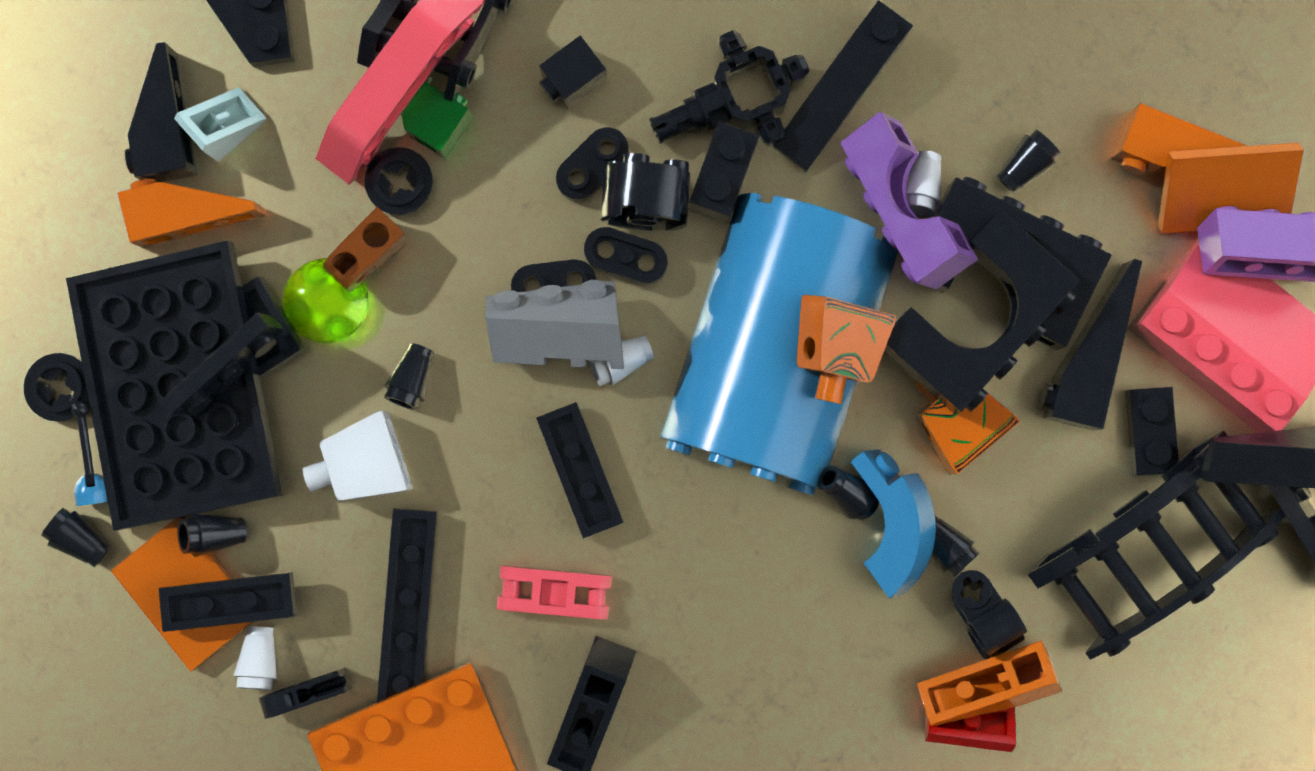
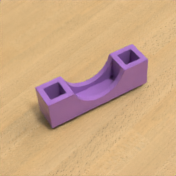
M878 112L840 142L847 155L845 159L847 168L857 179L861 180L866 190L863 193L866 203L875 213L880 215L885 225L882 228V232L887 241L899 250L904 259L901 263L902 269L914 284H921L937 290L978 260L959 224L940 216L919 219L911 210L907 199V179L919 153L899 120Z

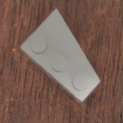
M588 280L581 285L565 287L547 285L538 290L524 292L505 290L492 296H486L485 320L493 362L545 365L547 358L570 359L571 367H585L586 360L610 361L611 369H624L614 281Z

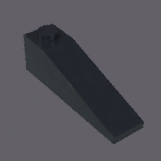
M878 0L784 129V140L774 144L773 148L807 172L906 40L913 25Z
M1133 259L1122 264L1053 375L1051 383H1045L1040 398V407L1045 408L1043 419L1092 431L1104 429L1142 266L1141 260Z
M1315 427L1211 438L1200 477L1207 482L1315 488Z

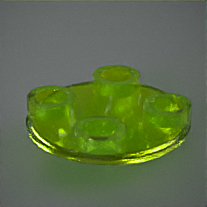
M327 258L312 260L299 267L288 280L283 295L284 312L294 330L304 338L318 343L341 342L348 339L364 321L369 304L368 286L365 281L353 291L348 292L323 268Z

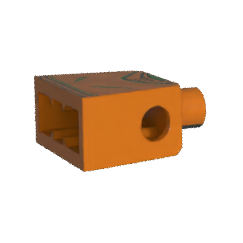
M802 295L797 365L799 368L820 373L815 399L841 404L847 379L870 383L874 379L894 327L896 315L830 297Z
M918 381L914 383L916 388L929 402L915 415V418L945 470L950 475L960 473L1020 422L1012 412L989 393L972 412L965 408L962 412L953 414Z

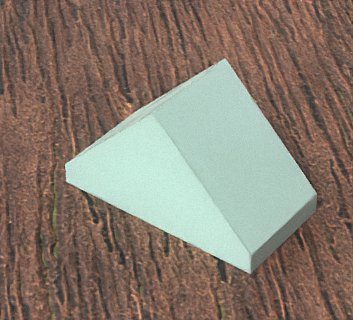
M238 87L178 112L174 119L202 151L219 162L265 122L266 117Z

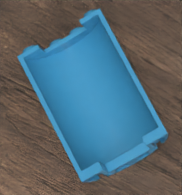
M744 193L738 196L660 438L668 440L666 448L690 456L692 448L710 452L708 461L729 468L734 467L735 461L752 466L751 475L772 482L776 481L777 475H781L783 478L791 480L789 488L813 496L816 488L823 490L819 486V477L823 470L831 465L857 381L846 380L841 404L815 399L820 373L799 368L797 365L802 295L830 297L880 311L899 250L894 248L885 236H883L882 241L873 237L876 230L875 227L841 213L775 195L771 204L760 202L762 195L758 193Z

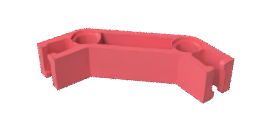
M420 0L407 14L331 119L315 159L350 185L357 178L359 168H367L372 159L377 155L385 135L445 53L472 28L475 20L471 16L481 9L484 1Z

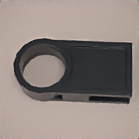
M342 668L259 697L265 719L345 693L352 688L345 673L346 669Z

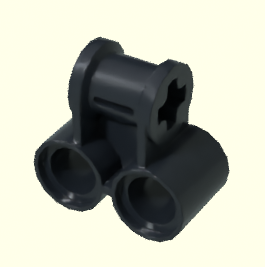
M968 570L955 578L952 586V602L968 627L966 630L970 639L984 660L1003 654L1025 640L1023 634L1027 633V629L1019 614L1006 598L1002 600L990 580L983 573ZM969 586L973 591L980 588L979 601L975 602L971 597L963 599L964 587Z

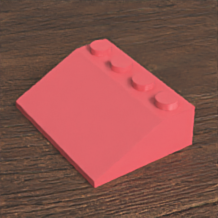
M1199 239L1127 328L1257 433L1283 430L1307 400L1315 385V314L1271 279L1204 275Z

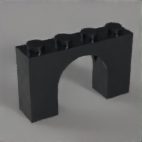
M956 177L949 184L941 200V205L937 208L933 217L940 216L959 224L969 242L990 217L1001 209L1080 280L1071 290L1076 295L1074 300L1059 315L1054 311L1050 313L1042 322L1047 329L1037 340L1056 351L1066 348L1112 254L1102 250L1103 244L1090 236L1080 234L1076 237L1064 231V225L1052 217L1041 215L1038 218L1024 211L1026 206L1014 198L1002 196L1000 199L986 192L987 186L976 179L964 177L961 180ZM953 277L951 280H949L944 285L939 287L936 291L944 293L946 290L950 288L955 277Z
M1001 209L990 217L971 238L969 244L978 258L977 261L1001 282L1008 295L1010 315L1002 335L988 347L965 348L945 338L911 307L895 322L884 350L953 414L962 412L965 408L972 412L988 394L983 389L994 376L999 380L1002 379L1018 361L1013 357V354L1023 343L1030 347L1041 337L1047 329L1042 322L1052 311L1059 315L1076 297L1071 290L1080 281Z

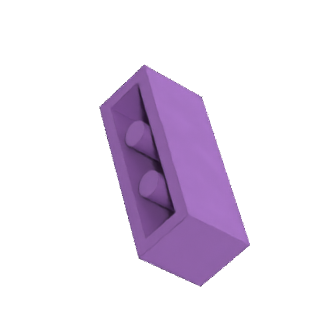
M1234 206L1216 208L1197 228L1204 275L1315 282V212L1288 214L1280 213L1275 209L1247 211L1239 210V208Z

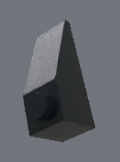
M165 42L156 43L128 132L130 148L125 149V161L129 172L134 174V177L139 180L155 179L156 182H164L197 176L191 137L174 119L178 112L186 109L177 53Z
M595 637L547 765L562 771H591L626 683L636 651L601 637Z

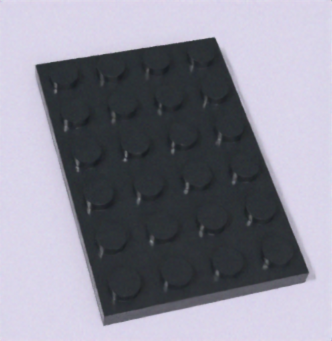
M230 241L218 242L66 278L113 531L283 496L255 356L243 365L244 373L232 384L225 387L221 385L210 395L212 398L211 403L196 415L170 414L160 402L163 397L249 321L234 243Z

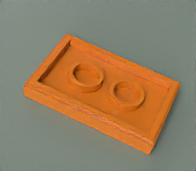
M1299 142L1168 152L1158 227L1161 233L1197 231L1201 223L1216 208L1234 206L1239 208V210L1247 211L1275 209L1280 213L1291 214L1304 149Z
M180 517L175 518L114 567L111 572L189 671L192 672L255 621L163 632L158 588L232 579L212 552L198 557H194L191 553H182L178 543L177 529L179 521L185 518Z

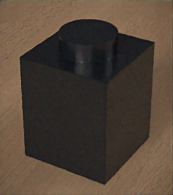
M581 35L539 65L542 77L544 78L539 82L540 86L553 103L560 99L567 109L607 80L606 68Z

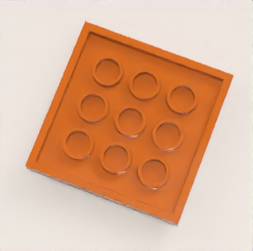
M471 662L319 727L307 734L322 771H516Z

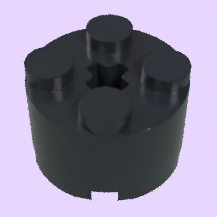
M627 153L623 155V161L607 162V166L604 167L601 221L608 220V225L619 228L652 231L653 226L661 225V223H666L665 231L679 230L687 227L690 187L689 163L683 160H665L663 164L649 162L650 156L640 153Z

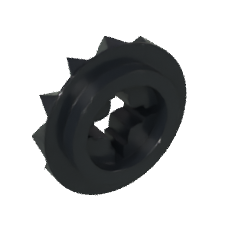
M403 147L389 148L376 155L369 163L364 179L365 190L371 202L382 212L397 216L417 212L419 207L429 200L434 183L430 166L426 160L417 152ZM407 170L406 180L414 190L400 188L392 195L393 184L384 175L385 172L389 175L400 176L403 171Z
M53 353L41 357L30 367L24 380V396L28 406L35 414L49 421L65 422L75 417L71 412V407L76 401H84L89 404L82 362L75 356ZM65 376V385L74 393L73 395L60 394L56 400V390L51 388V385L45 383V381H61Z

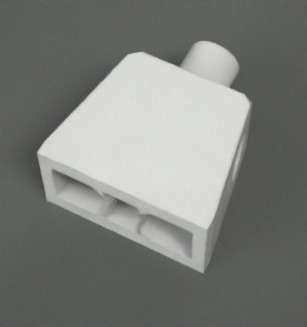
M386 411L376 412L320 442V449L324 461L303 467L304 480L310 492L332 485L338 501L405 492L413 489L389 412Z

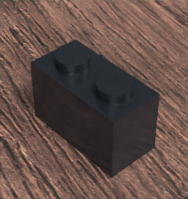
M718 121L689 201V211L725 224L729 223L755 152L759 135Z

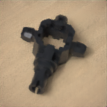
M736 30L721 35L719 37V49L723 60H727L719 63L714 76V82L692 91L691 97L682 100L683 105L657 117L649 118L653 132H656L655 136L659 144L692 128L695 131L705 127L707 130H711L717 127L718 121L723 123L729 122L730 125L743 130L758 124L756 132L765 145L772 146L784 140L785 130L780 117L775 118V116L782 114L791 91L788 82L794 85L809 74V66L804 56L793 55L782 59V64L780 65L774 51L757 46L745 51L747 45L741 34ZM752 66L754 68L761 66L763 71L767 72L776 96L773 101L760 105L751 111L749 109L741 111L727 85L729 76L741 73Z

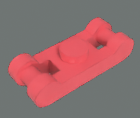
M507 565L500 566L499 579H503L502 595L497 596L496 609L591 619H608L609 606L605 605L606 589H611V575ZM521 581L533 582L531 598L519 597ZM576 587L589 588L588 603H575Z

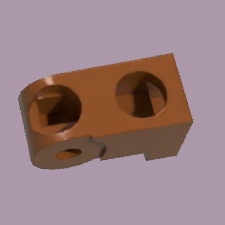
M376 207L329 255L323 264V268L348 292H351L362 284L373 270L376 271L391 255L395 256L406 245L405 233Z

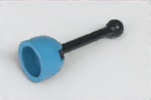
M76 401L71 407V412L77 417L85 475L77 480L74 487L76 506L108 502L104 478L99 474H95L93 469L86 421L89 406L84 401Z

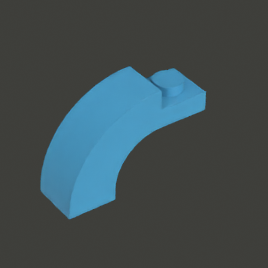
M880 449L863 451L851 463L877 497L885 518L882 542L877 551L864 562V565L890 599L908 592L924 573L934 548L936 532L935 513L929 492L918 473L899 476V467L889 454L881 452Z

